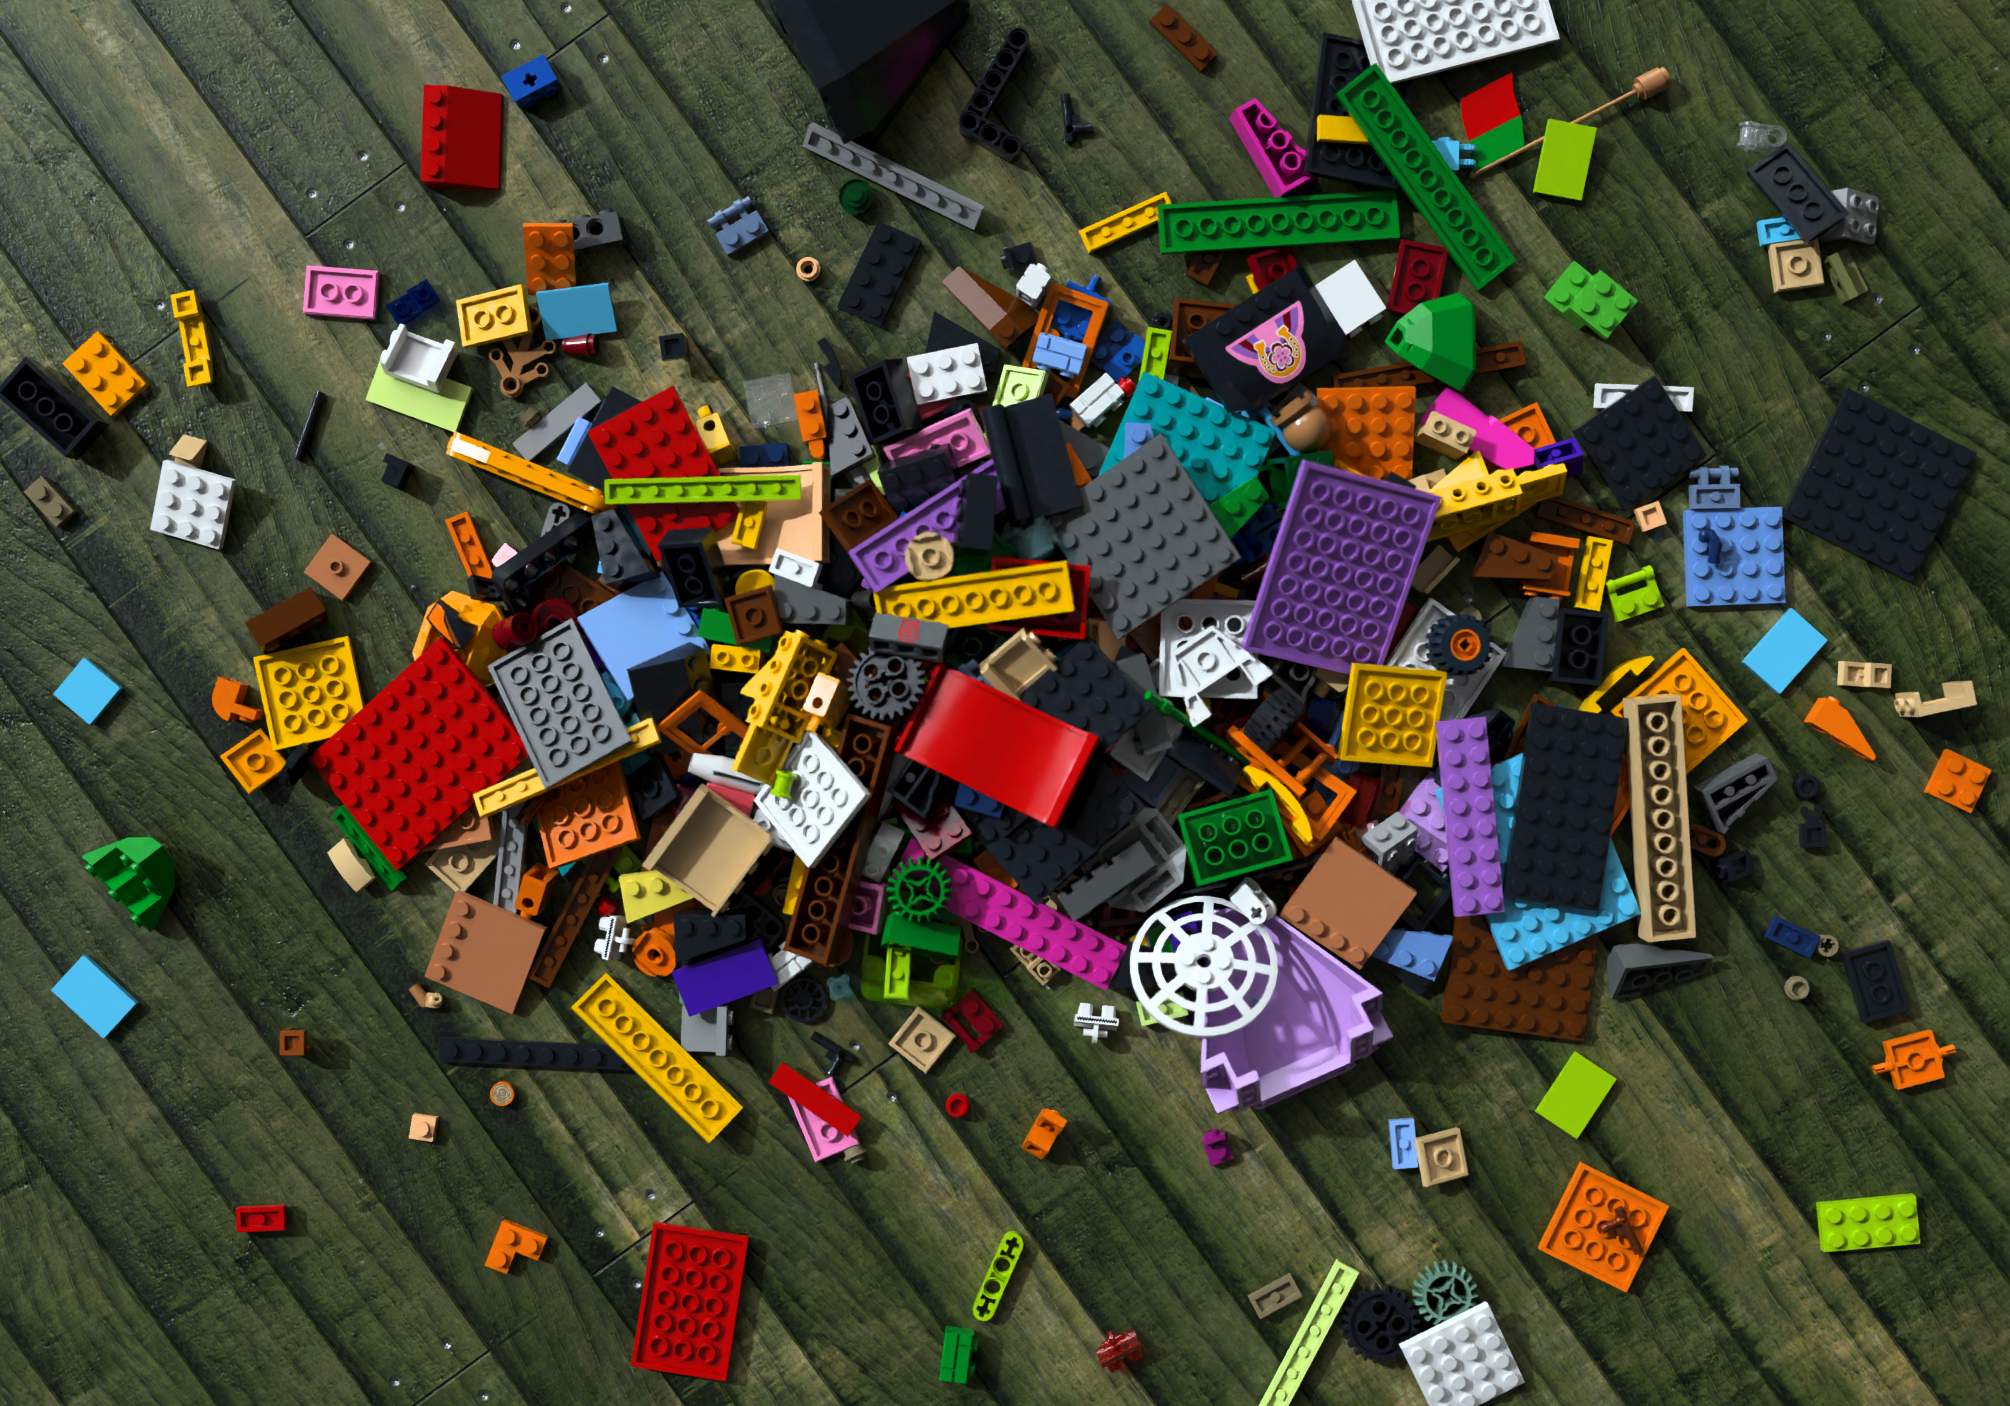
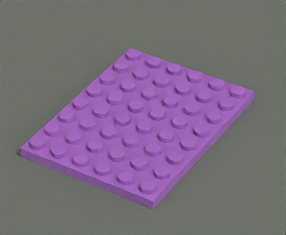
M1302 460L1241 647L1246 651L1349 675L1352 663L1383 665L1442 497L1426 491Z

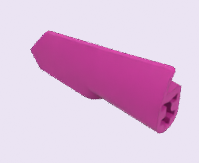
M1448 386L1420 419V423L1425 425L1430 413L1435 411L1476 430L1468 450L1472 452L1480 450L1483 458L1504 470L1512 468L1514 470L1534 465L1533 447L1493 416L1488 417L1451 386Z

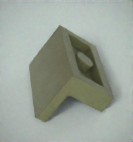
M1847 248L1821 260L1822 267L1841 304L1868 291Z

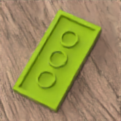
M1912 1193L1816 1202L1820 1249L1823 1252L1921 1244L1916 1195Z

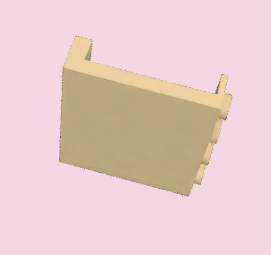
M702 783L642 866L649 871L654 868L710 908L713 911L711 916L714 917L718 911L723 913L731 903L728 900L731 893L737 894L743 887L745 882L742 879L746 873L751 875L759 865L756 860L760 854L766 856L774 844L770 841L774 835Z

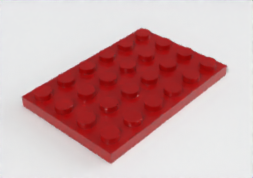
M675 386L663 390L587 431L612 479L722 477ZM736 501L626 504L657 562L662 560L658 543L668 530L713 527L715 532L736 521L740 510Z
M657 1221L653 1223L631 1362L632 1367L720 1381L727 1380L749 1236Z

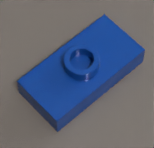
M1135 334L1102 367V370L1116 384L1119 383L1120 378L1125 379L1142 362L1145 342Z

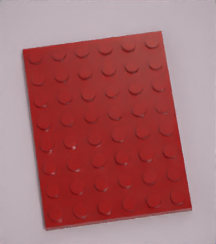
M441 637L317 749L308 760L395 870L398 871L476 804L473 794L500 783L526 760L529 754L515 724L451 644Z

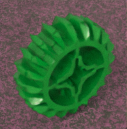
M918 856V863L914 864L913 858L910 857L908 858L910 866L907 867L902 861L899 863L903 869L901 872L896 868L893 869L892 872L898 877L897 879L894 877H889L888 879L890 883L895 884V886L887 887V892L895 893L888 897V901L897 900L892 909L897 910L901 907L900 917H903L908 912V921L911 922L913 916L918 915L917 921L921 923L922 915H926L929 922L932 920L930 915L932 912H934L936 917H940L938 907L942 910H947L943 900L951 902L952 897L945 895V893L953 892V887L945 886V884L952 882L951 877L943 879L948 870L945 868L939 872L940 862H937L932 867L930 866L932 860L929 858L927 863L923 864L922 856ZM915 870L928 871V873L925 874V876L919 880L909 877L907 875L908 873ZM934 876L938 879L941 886L939 897H936L929 890V885ZM901 881L906 883L911 889V894L906 903L901 898L899 892ZM925 883L926 887H924V890H927V894L920 892L915 896L914 892L916 889L913 884L921 886ZM920 899L933 903L931 906L922 909L912 907Z

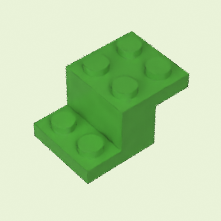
M1576 261L1569 265L1542 298L1545 303L1578 330L1587 325L1604 340L1610 336L1638 302L1636 298L1600 270L1592 275Z

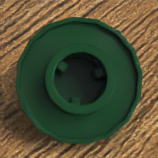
M848 180L839 189V203L848 214L855 216L863 215L872 207L874 201L873 190L864 180Z

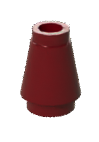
M588 333L563 339L562 350L565 354L593 357L598 355L600 351L599 338L597 335Z

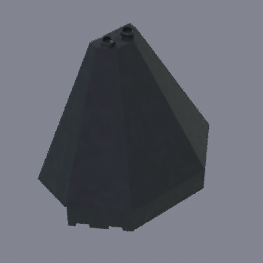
M768 0L782 31H787L821 97L827 118L835 133L840 136L843 144L868 133L873 144H876L968 18L966 8L970 7L968 0Z

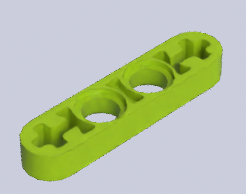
M1009 1231L1003 1236L975 1299L973 1314L980 1321H988L994 1315L1021 1254L1024 1241L1022 1235L1017 1231ZM1013 1237L1017 1238V1243L1019 1244V1246L1014 1245L1011 1250V1255H1015L1014 1258L1008 1253L1001 1252L1002 1250L1007 1252L1009 1248L1007 1239L1012 1240ZM1007 1259L1010 1263L1009 1269L1000 1271L996 1267L997 1261ZM997 1281L1000 1284V1290L996 1293L989 1292L986 1287L988 1282ZM986 1297L990 1298L988 1302V1310L990 1311L980 1314L978 1306L984 1305Z

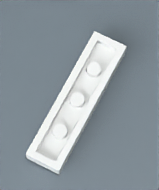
M1595 384L1593 408H1606L1638 385ZM1663 386L1678 411L1692 412L1694 387Z

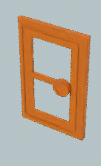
M1051 282L1022 367L1036 368L1037 363L1032 362L1041 332L1060 337V333L1057 330H1049L1059 299L1093 311L1082 344L1088 345L1081 373L1079 375L1074 374V378L1070 377L1068 383L1071 387L1065 393V396L1077 399L1110 303Z
M701 690L696 692L657 725V729L691 755L693 753L713 755L706 749L720 737L727 736L733 731L744 739L749 729L747 725ZM699 707H702L720 721L717 725L718 733L702 746L677 728L681 722Z
M1282 741L1275 749L1268 752V756L1272 758L1275 752L1283 756L1292 746ZM1301 752L1291 761V763L1301 769L1296 777L1312 761ZM1320 766L1312 777L1338 794L1318 823L1306 816L1312 837L1321 842L1357 791ZM1243 774L1237 785L1250 794L1268 790L1264 787L1258 792ZM1311 777L1304 783V785L1310 782ZM1275 797L1279 814L1294 823L1296 819Z

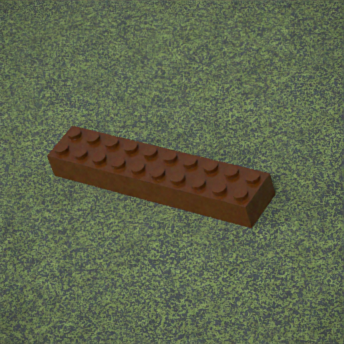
M847 713L836 754L869 791L871 796L814 868H809L806 865L783 950L824 965L839 962L896 753L894 751L896 748L894 743L898 734L902 731V727L879 720L873 721L872 718L860 714Z

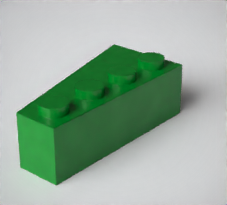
M1255 476L1249 478L1209 506L1231 539L1269 496Z

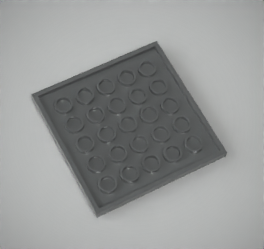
M1161 433L1078 490L1082 507L1041 518L1070 564L1091 566L1090 596L1118 640L1242 558L1170 444Z

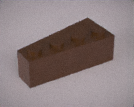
M840 640L831 649V651L838 655L829 676H834L840 680L848 689L853 685L849 684L847 679L854 677L849 672V669H857L853 661L860 660ZM872 672L868 675V678L875 677ZM876 693L872 701H878L882 693ZM905 710V716L907 718V715L909 713ZM897 714L896 722H894L888 716L886 723L899 726L906 718Z

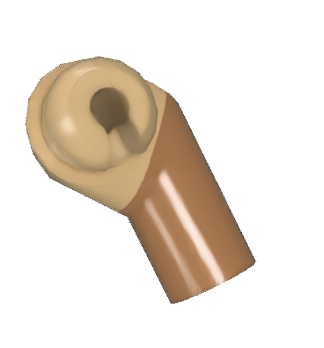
M419 983L409 989L418 1004L423 1008L435 1009L443 1003L441 994L427 993Z

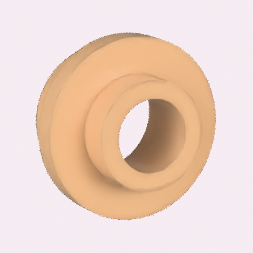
M811 257L801 259L796 267L799 278L806 282L817 279L821 271L818 261ZM807 266L813 267V271L810 274H806L804 269Z

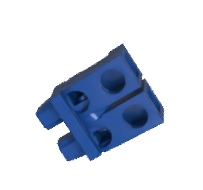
M1262 504L1231 538V541L1233 543L1237 541L1241 548L1239 553L1242 558L1235 562L1237 566L1248 562L1252 563L1273 550L1282 522H1278L1264 532L1261 530L1280 519L1274 504Z

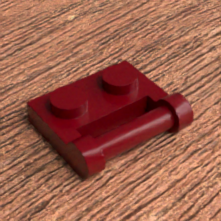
M973 988L940 1016L944 1022L947 1021L967 1044V1049L971 1054L1004 1026ZM960 1011L980 1034L978 1038L974 1039L954 1016L956 1012Z

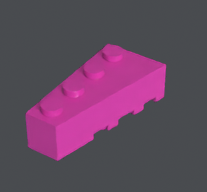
M1256 98L1233 111L1229 120L1274 197H1286L1319 178L1303 174L1306 151L1301 149L1292 140L1293 137L1276 123L1277 120Z

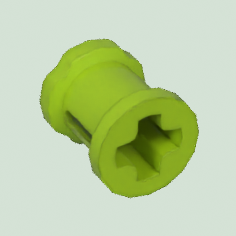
M777 769L776 783L774 789H771L770 794L784 799H791L792 785L794 780L798 778V775L786 770Z

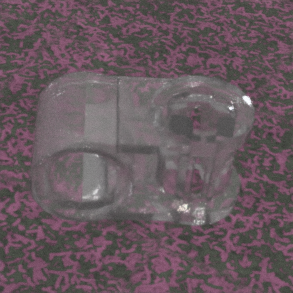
M1753 121L1740 122L1738 126L1740 137L1739 142L1736 143V149L1740 151L1773 153L1786 142L1787 133L1783 127L1778 125L1760 124ZM1768 135L1776 137L1777 144L1771 143Z

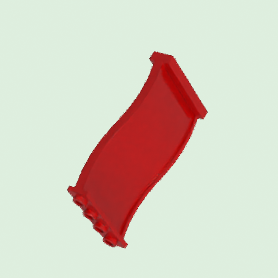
M938 662L936 667L933 666L928 673L927 680L929 682L926 688L921 689L925 696L917 697L921 704L916 706L913 713L909 712L905 720L907 726L903 733L900 732L894 743V746H896L894 751L1057 830L1100 742L1099 737L1058 720Z

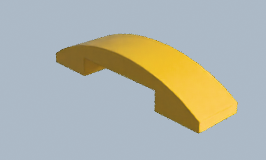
M191 290L170 295L174 317L179 321L186 359V363L183 366L187 387L191 388L213 383L210 340L196 291Z
M1652 656L1639 657L1624 662L1610 670L1602 677L1601 686H1593L1579 710L1599 713L1602 709L1596 701L1626 673L1630 676H1638L1655 659Z
M1246 766L1243 769V775L1258 792L1265 786L1268 789H1272L1275 797L1296 819L1291 829L1308 847L1312 842L1310 825L1295 797L1271 775L1257 768Z

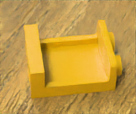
M713 644L709 668L757 674L766 665L767 656H765L766 652L760 649Z

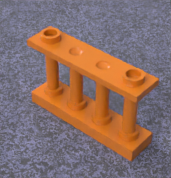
M1267 692L1262 695L1260 704L1270 696ZM1301 722L1292 731L1300 739L1279 761H1274L1268 756V752L1265 753L1243 733L1244 727L1238 729L1233 725L1226 732L1224 738L1257 769L1271 775L1284 785L1298 802L1307 790L1304 788V783L1325 761L1333 766L1339 757L1332 745L1321 741ZM1308 745L1318 755L1297 777H1292L1286 772L1285 767Z

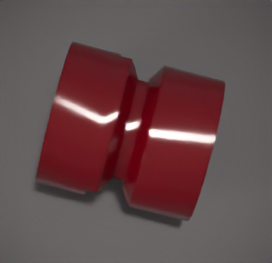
M520 612L497 622L492 631L493 639L500 648L513 650L534 641L538 634V625L530 614Z

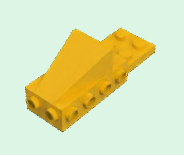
M1480 450L1474 452L1428 491L1442 498L1433 521L1435 526L1431 527L1426 542L1518 517L1521 506L1562 495L1567 475L1564 463L1559 465L1551 464L1534 472L1526 471L1519 476L1515 475L1513 468L1497 470L1489 475Z
M796 630L795 634L785 631L779 641L775 656L740 692L755 701L750 707L749 715L746 719V722L751 723L731 769L771 787H774L776 783V770L782 769L793 742L800 743L810 720V716L804 711V705L818 673L829 676L838 655L827 649L828 644L814 639L813 642L809 640L810 635Z

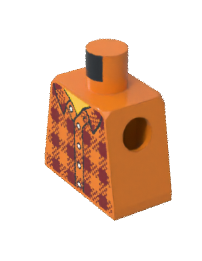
M537 862L524 874L514 905L516 909L521 910L520 916L533 921L534 917L538 916L546 908L560 871L549 869L548 866Z

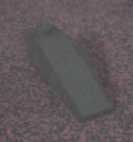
M1620 944L1613 946L1607 960L1611 999L1634 997L1640 995L1642 989L1654 986L1656 990L1662 988L1663 984L1675 979L1677 982H1681L1706 974L1713 956L1712 954L1642 944Z

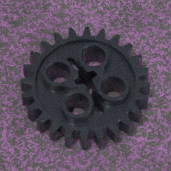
M869 647L870 654L868 656L861 652L860 655L863 660L861 662L853 661L857 669H849V672L854 676L847 679V682L853 685L847 689L850 694H854L850 700L853 703H857L855 708L858 711L863 710L862 714L865 717L871 714L873 721H876L880 716L881 720L886 723L888 716H890L896 722L897 714L906 718L905 710L913 713L914 710L911 705L913 703L920 705L921 703L917 697L925 696V693L920 689L927 686V683L921 680L927 676L925 671H920L924 665L922 662H917L918 659L873 652L870 651ZM902 664L898 672H892L895 665ZM872 670H878V673L875 677L868 678V675ZM887 679H890V680L888 681V685H887V686H884V685L886 684V682H887L886 680H887ZM906 687L903 695L896 696L899 688ZM876 693H882L878 701H872Z
M1375 1283L1374 1290H1370L1368 1285H1365V1293L1357 1289V1298L1349 1296L1352 1305L1344 1304V1308L1348 1313L1341 1314L1342 1319L1347 1321L1340 1324L1343 1330H1347L1343 1333L1344 1339H1350L1347 1342L1349 1348L1355 1346L1354 1353L1356 1355L1363 1352V1359L1366 1361L1371 1356L1375 1364L1378 1357L1381 1358L1384 1364H1386L1387 1357L1389 1356L1395 1362V1354L1397 1353L1404 1357L1399 1344L1414 1337L1413 1333H1420L1419 1328L1414 1326V1324L1420 1323V1319L1414 1316L1418 1313L1416 1307H1411L1413 1305L1411 1298L1405 1300L1407 1295L1404 1291L1398 1295V1288L1396 1286L1389 1291L1387 1283L1384 1284L1382 1289ZM1376 1302H1384V1307L1381 1310H1373ZM1397 1317L1403 1318L1399 1326L1392 1325L1393 1319ZM1362 1320L1369 1321V1325L1365 1329L1357 1328ZM1378 1320H1379L1380 1322H1383V1321H1384L1385 1324H1384L1383 1326H1381V1325H1379V1324L1377 1325L1376 1322H1377ZM1371 1335V1338L1366 1340V1337ZM1380 1336H1387V1341L1384 1344H1376V1340Z

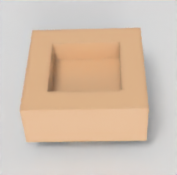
M1659 501L1634 509L1641 532L1667 523Z
M414 1113L412 1115L409 1139L435 1141L438 1116Z

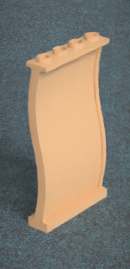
M817 462L810 465L784 467L718 468L722 477L801 475L802 500H763L768 502V507L756 550L731 543L736 521L715 531L725 566L771 565L777 548L817 563H830V528L819 514L823 508L830 504L829 465ZM736 501L739 509L742 501ZM663 560L657 562V567L666 569Z

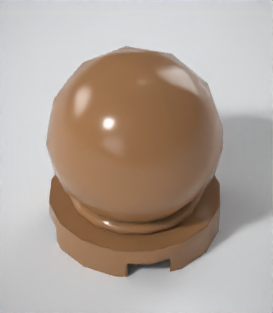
M1309 390L1303 393L1305 395L1303 400L1297 397L1278 411L1281 415L1276 419L1275 416H1272L1269 419L1274 427L1279 424L1283 426V437L1287 445L1294 451L1303 454L1322 449L1328 442L1331 434V422L1323 410L1311 405L1310 401L1314 399V396Z

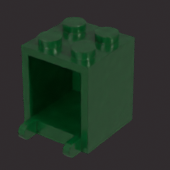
M1333 450L1267 460V465L1258 466V471L1268 470L1273 498L1266 500L1263 505L1274 504V508H1287L1302 460L1335 468Z

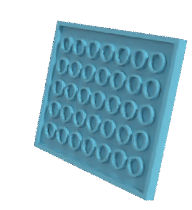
M1523 753L1491 766L1502 885ZM1438 788L1434 792L1444 814L1442 788ZM1610 837L1599 911L1503 897L1505 912L1484 915L1506 969L1512 970L1640 915L1641 911Z

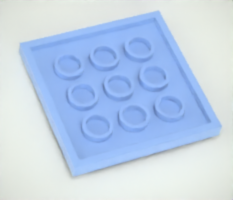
M663 571L659 573L661 577L642 582L577 618L627 702L634 699L627 672L628 668L688 642L704 648L706 656H711V650L704 638L697 637L698 628L687 610L679 608L672 586Z

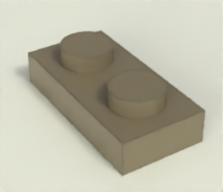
M40 476L24 491L55 527L60 528L77 513L76 509L45 476Z
M1290 1273L1248 1295L1260 1319L1302 1297Z

